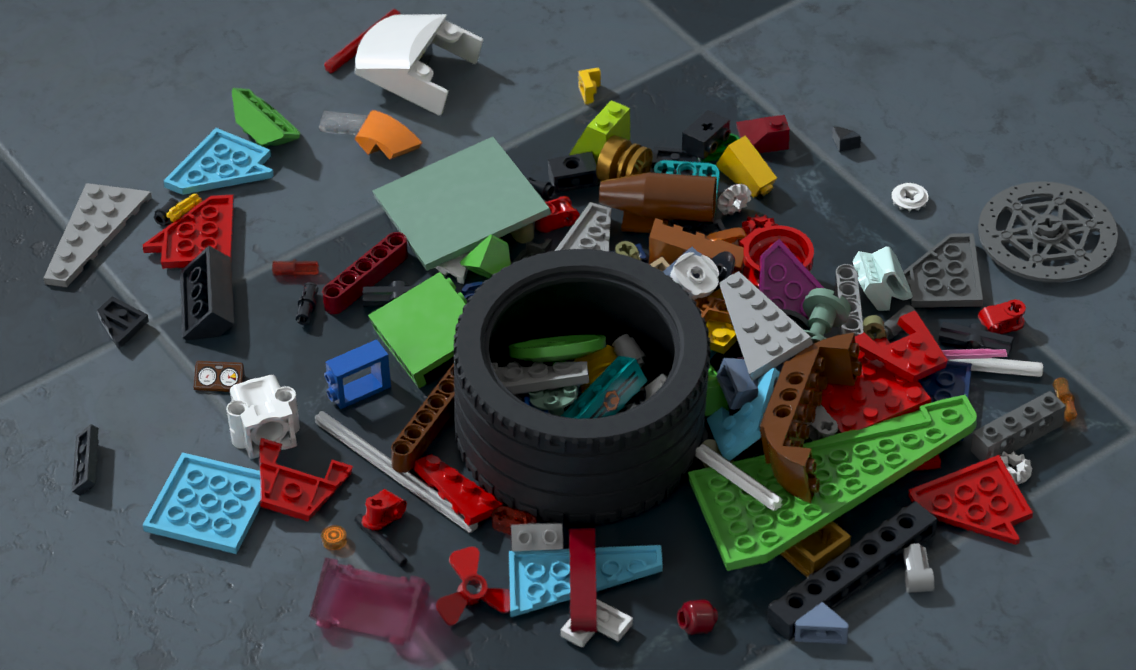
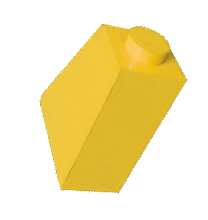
M746 136L728 145L716 164L718 169L733 182L746 185L750 189L753 198L759 194H762V196L768 194L774 188L772 185L777 179Z

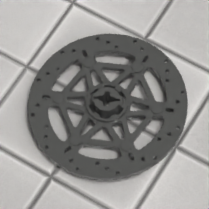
M1055 182L1023 183L999 192L984 206L978 224V235L982 247L993 261L1015 275L1042 282L1072 281L1098 271L1112 257L1118 240L1116 222L1102 202L1081 189ZM1032 197L1053 198L1052 201L1030 204L1019 202L1020 200ZM1066 202H1072L1080 206L1093 219L1087 220L1068 207ZM1048 208L1043 215L1033 211L1034 209ZM1054 209H1058V216L1051 215ZM1004 210L1012 212L1007 229L997 231L996 223ZM1063 212H1066L1075 220H1062ZM1023 213L1027 214L1028 216L1034 219L1029 220ZM1017 218L1025 224V226L1013 229ZM1068 227H1079L1072 230L1068 229ZM1098 231L1100 239L1097 247L1092 253L1086 252L1084 246L1089 232ZM1025 232L1028 234V235H1017V234H1021V233H1025ZM1083 234L1080 244H1077L1071 236ZM1020 242H1033V249L1029 250ZM1067 242V244H1068L1072 249L1066 247V246L1063 245L1062 243ZM1002 243H1010L1029 257V261L1017 258ZM1038 246L1045 248L1041 254L1037 253ZM1052 248H1056L1064 252L1048 255ZM1071 258L1077 261L1076 263L1064 266H1043V262Z

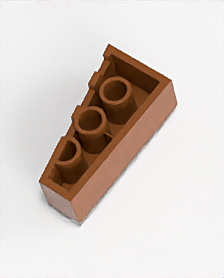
M655 218L649 236V264L663 257L671 265L691 247L710 259H713L714 256L721 252L728 251L735 257V267L732 274L739 271L743 275L745 266L743 262V247L719 239L712 241L705 237V234L696 232V235L682 231L683 227L674 224L673 227L662 224L663 220Z

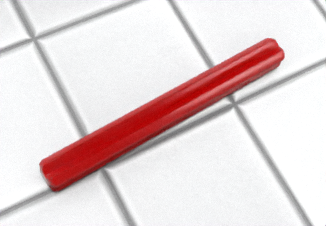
M392 9L326 61L324 69L329 73L335 72L357 54L363 37L374 25L388 17L401 15V13L396 9Z

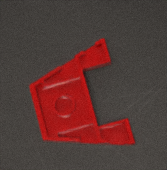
M915 310L899 317L897 323L909 336L884 347H880L866 333L855 336V341L859 344V350L865 353L864 357L871 361L877 359L886 364V369L912 383L946 368L948 359Z
M261 437L259 445L260 506L309 521L352 473L353 466L335 460L331 461L325 479L278 465L276 462L282 450V444Z

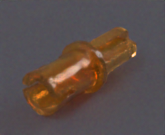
M1057 378L1053 381L1052 385L1056 397L1066 405L1064 419L1070 422L1077 417L1073 403L1075 397L1070 392L1067 379Z

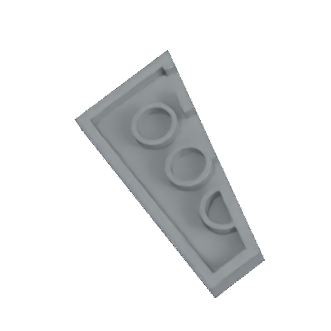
M587 361L555 362L553 366H547L543 362H533L531 367H520L519 363H509L508 367H498V363H491L501 383L512 394H529V392L539 390H555L559 387L581 386L582 384L589 383Z

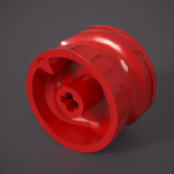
M781 225L768 226L756 230L747 238L744 244L743 262L745 266L743 276L759 289L761 255L778 239L785 244L810 272L813 268L814 247L806 234L795 228Z

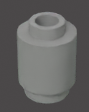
M624 334L612 343L614 347L613 352L617 357L636 358L640 368L645 364L646 355L633 337Z

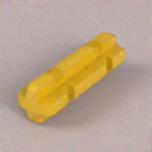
M192 194L189 198L169 209L167 218L175 222L200 204L202 198L198 194Z

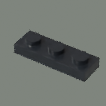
M92 424L76 436L72 492L79 496L88 489H91L97 480L96 465L98 462L99 428Z

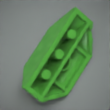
M241 88L232 89L236 123L243 128V132L252 136L258 145L262 147H267L268 145L279 146L299 138L300 131L263 99L257 97L253 91Z

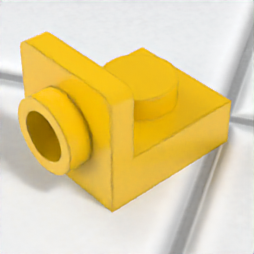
M600 68L579 71V90L584 103H594V94L597 93V87L601 86Z

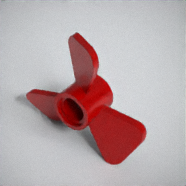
M476 547L454 551L449 557L450 565L462 580L456 593L444 596L436 603L438 613L449 626L457 623L466 605H475L481 599L501 613H508L510 611V590L487 588L486 580L477 574L479 550ZM467 585L474 586L478 594H471L467 590Z

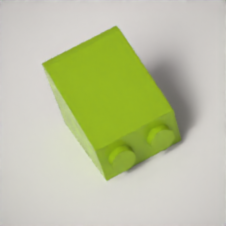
M611 100L586 127L569 155L592 152L597 166L601 150L610 137L616 135L630 141V108Z

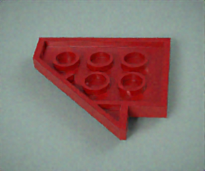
M216 195L208 197L143 244V252H162V269L184 268L208 246L231 257L232 260L234 196Z
M999 455L908 490V496L912 503L915 501L935 516L938 521L1014 545L1020 543V538L1013 526L1033 518L1032 510Z

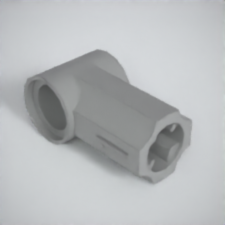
M911 544L909 547L904 548L907 593L934 591V575L932 568H929L926 547H922L920 544Z

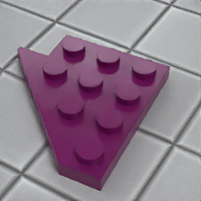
M778 239L761 255L759 290L780 309L795 311L809 320L802 307L805 297L812 289L824 287L785 244Z

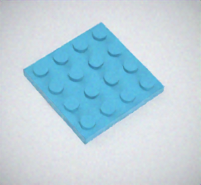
M182 452L145 519L143 530L237 554L261 507L260 471Z

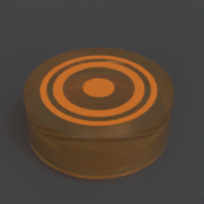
M338 525L326 527L321 533L323 546L329 550H338L344 547L347 542L345 529Z

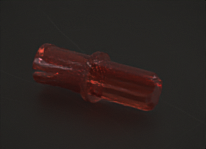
M293 259V261H273V276L293 275L297 277V275L318 274L319 263L317 261H297V259Z

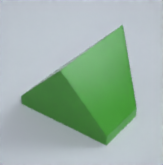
M490 234L460 261V265L478 275L491 278L493 274L511 265L508 243Z

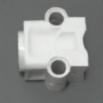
M275 375L250 379L231 387V402L227 406L231 440L235 447L246 448L251 460L259 457L261 437L281 443L282 450L297 446L295 433L299 431L300 423L296 392L293 388L280 387Z

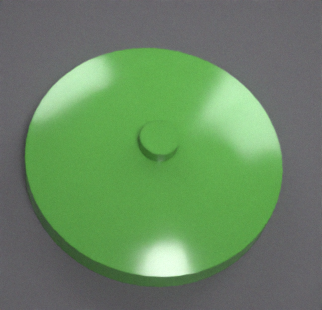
M570 335L518 342L508 346L509 357L530 362L552 363L553 366L555 362H566L581 358L605 348L606 336Z

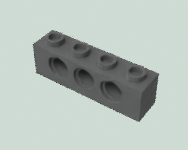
M1049 391L973 431L971 452L981 462L997 455L1001 456L1003 452L1010 454L1063 426L1066 405Z

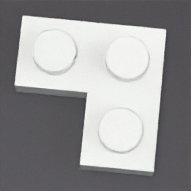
M596 599L597 631L619 641L632 626L633 618ZM571 618L561 629V637L580 647H583L595 633H571Z

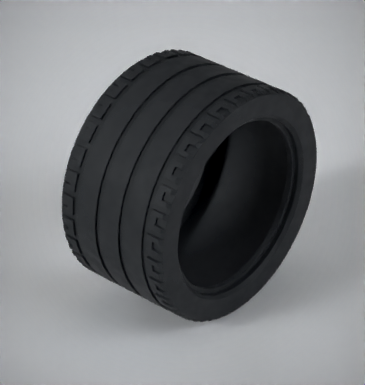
M564 249L536 254L516 261L512 265L504 267L498 273L493 274L489 280L484 281L482 286L475 290V294L464 305L462 309L463 314L459 315L454 335L455 433L461 458L466 463L467 470L472 472V477L479 481V485L482 488H485L488 493L496 497L499 502L508 505L509 508L515 509L521 514L532 516L535 519L569 525H598L639 515L641 512L651 509L652 506L660 504L663 499H667L673 491L680 487L681 483L685 482L688 472L693 470V466L697 462L696 448L700 447L703 443L711 348L705 318L701 317L702 312L700 308L696 307V302L689 297V293L683 290L679 283H676L673 278L652 265L627 255L604 250ZM628 334L635 339L646 355L645 364L641 367L646 379L652 382L661 374L666 375L668 378L648 400L628 411L602 418L575 419L548 414L522 402L501 383L491 363H498V367H505L513 361H516L522 367L533 364L530 361L509 357L508 346L518 342L570 335L606 336V345L612 346V343L617 338Z

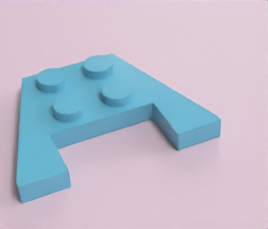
M774 367L758 379V397L750 403H745L740 411L733 416H729V411L721 407L707 418L708 425L722 456L729 461L761 438L759 426L773 393L775 379L778 380L781 373Z

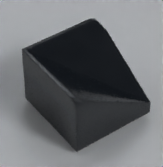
M833 126L832 138L839 152L861 147L860 134L853 130Z

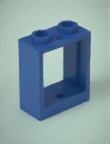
M377 339L326 361L327 372L324 373L329 387L326 389L330 401H335L340 409L391 387L388 353ZM371 366V374L343 385V378Z

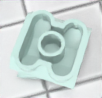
M884 247L872 254L858 251L853 259V265L858 273V280L864 293L878 311L890 310L892 296L901 300H908L913 297L898 258L890 247Z

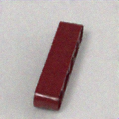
M393 232L387 235L325 285L322 290L325 311L329 314L341 313L363 295V287H373L404 262L408 257L406 236L401 232Z
M595 528L569 529L571 633L597 632Z

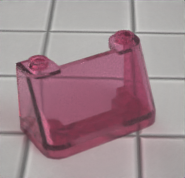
M325 557L309 615L312 620L316 621L315 625L317 627L330 629L331 626L389 638L390 643L404 646L405 642L411 641L431 588L424 579L411 576L409 581L403 576L397 578L360 570L352 565L338 564V560Z

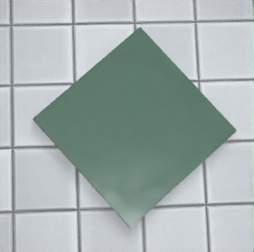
M494 137L373 190L375 199L397 230L406 236L407 244L426 270H430L475 249L490 234L500 238L551 214L550 208Z

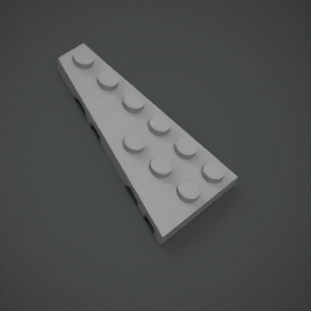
M86 183L45 273L44 283L46 285L68 287L83 271V266L90 259L93 260L98 255L97 251L102 246L106 247L126 226V221L140 211V206L144 202L148 203L152 198L151 191Z
M590 202L555 251L564 249L609 251L611 208Z
M739 271L719 283L752 381L813 344L811 337Z

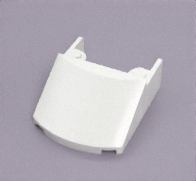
M447 14L394 15L374 25L363 37L356 54L355 74L440 116L443 113L449 91L430 82L433 77V70L426 64L419 62V59L432 42V44L476 64L484 40L446 21Z

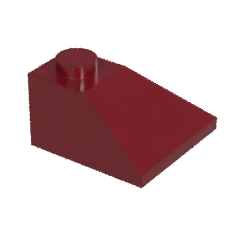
M785 115L736 122L739 137L746 136L758 153L789 149L790 129Z

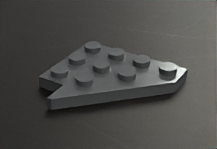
M974 233L948 235L903 271L913 295L911 298V306L913 308L982 306L983 304Z

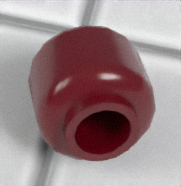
M707 600L688 601L678 611V624L689 635L708 633L714 628L718 620V613Z

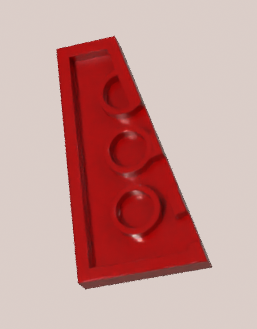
M430 454L415 461L413 469L430 487H436L439 490L438 495L443 500L448 499L452 503L451 509L456 514H462L465 517L464 522L468 526L502 511L504 503L499 502L492 494L486 492L476 485L475 482L467 479L456 469L441 461L439 457Z

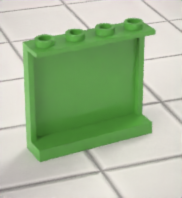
M441 272L368 315L376 333L418 388L427 384L423 376L424 374L454 357L455 328L459 315L463 314L462 309L467 304L464 295L461 292L456 293V287L450 278L445 279Z

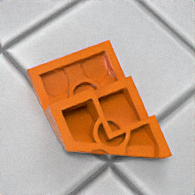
M375 110L369 113L355 137L356 142L368 155L382 150L389 160L419 149L422 145L418 137L402 123L389 115Z

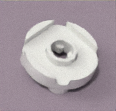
M692 252L680 256L670 274L671 278L676 283H679L693 300L709 296L719 282V270L716 264L705 255L700 257ZM691 271L694 274L698 273L700 275L699 278H694Z

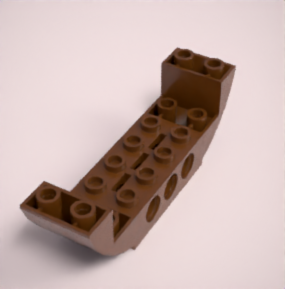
M854 333L823 339L805 348L790 361H785L759 426L765 460L767 464H771L772 472L777 482L787 492L808 503H811L814 494L819 492L820 479L816 478L817 461L813 459L812 449L803 448V443L805 439L809 438L810 424L815 421L816 408L821 405L822 392L827 389L828 384L854 386L857 377L862 374V362L858 361L859 344L855 341Z

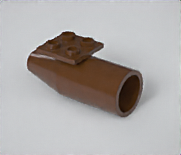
M647 172L603 180L600 183L599 203L624 211L621 231L651 233L655 218L663 220L662 224L667 226L669 220L713 223L716 209L717 177Z

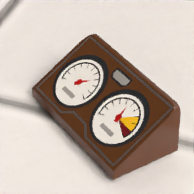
M197 361L195 365L194 390L230 392L233 385L243 383L244 381L243 363Z

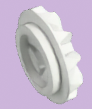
M904 183L894 188L891 199H893L895 206H899L900 210L908 209L910 212L912 209L919 211L921 207L926 206L928 193L918 184Z
M744 184L729 187L720 195L717 201L718 209L724 215H733L736 211L740 213V209L747 207L746 203L751 200L750 189Z
M1014 451L1011 454L1002 453L1000 457L1015 483L1021 484L1027 481L1032 473L1030 460L1025 459L1024 454L1016 455ZM1008 464L1016 466V471L1012 467H1008Z

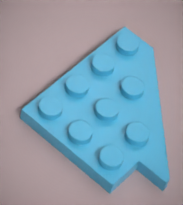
M215 128L163 181L164 187L185 195L269 179L274 176L273 169L263 166V164L271 157V152L265 147Z

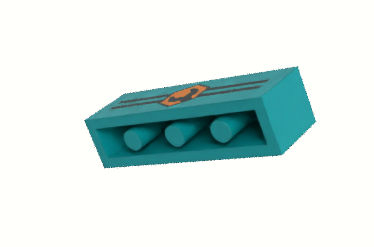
M618 356L560 417L575 419L602 418L615 415L619 410L623 409L625 404L647 382L636 358Z

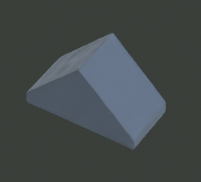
M823 602L796 621L795 641L847 644L848 623Z

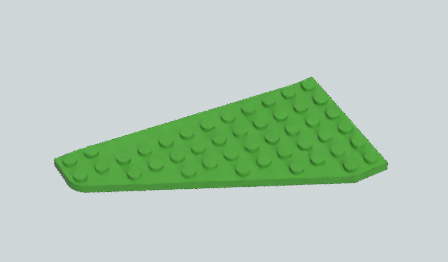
M961 395L919 406V411L891 418L860 430H850L803 444V448L812 449L813 459L817 461L816 478L820 479L819 492L814 494L811 503L796 498L777 482L773 475L771 464L766 463L765 455L731 463L782 499V506L776 511L769 509L712 467L688 472L689 482L727 571L768 562L972 433L977 426V414L967 396Z

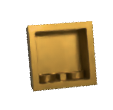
M831 521L782 552L781 555L808 577L811 573L822 569L829 560L840 556L850 546L851 536Z

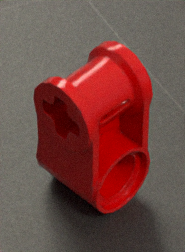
M561 196L545 202L550 208L551 214L535 221V228L540 232L546 233L565 226H571L580 217V213L572 207L569 197Z
M1014 299L983 308L978 314V319L981 324L988 328L989 332L1005 334L1018 331L1024 327L1025 320L1023 315L1025 314L1026 307L1022 301Z
M386 489L367 498L365 504L367 511L366 515L362 518L363 526L372 530L382 529L387 524L402 517L406 510L407 502Z

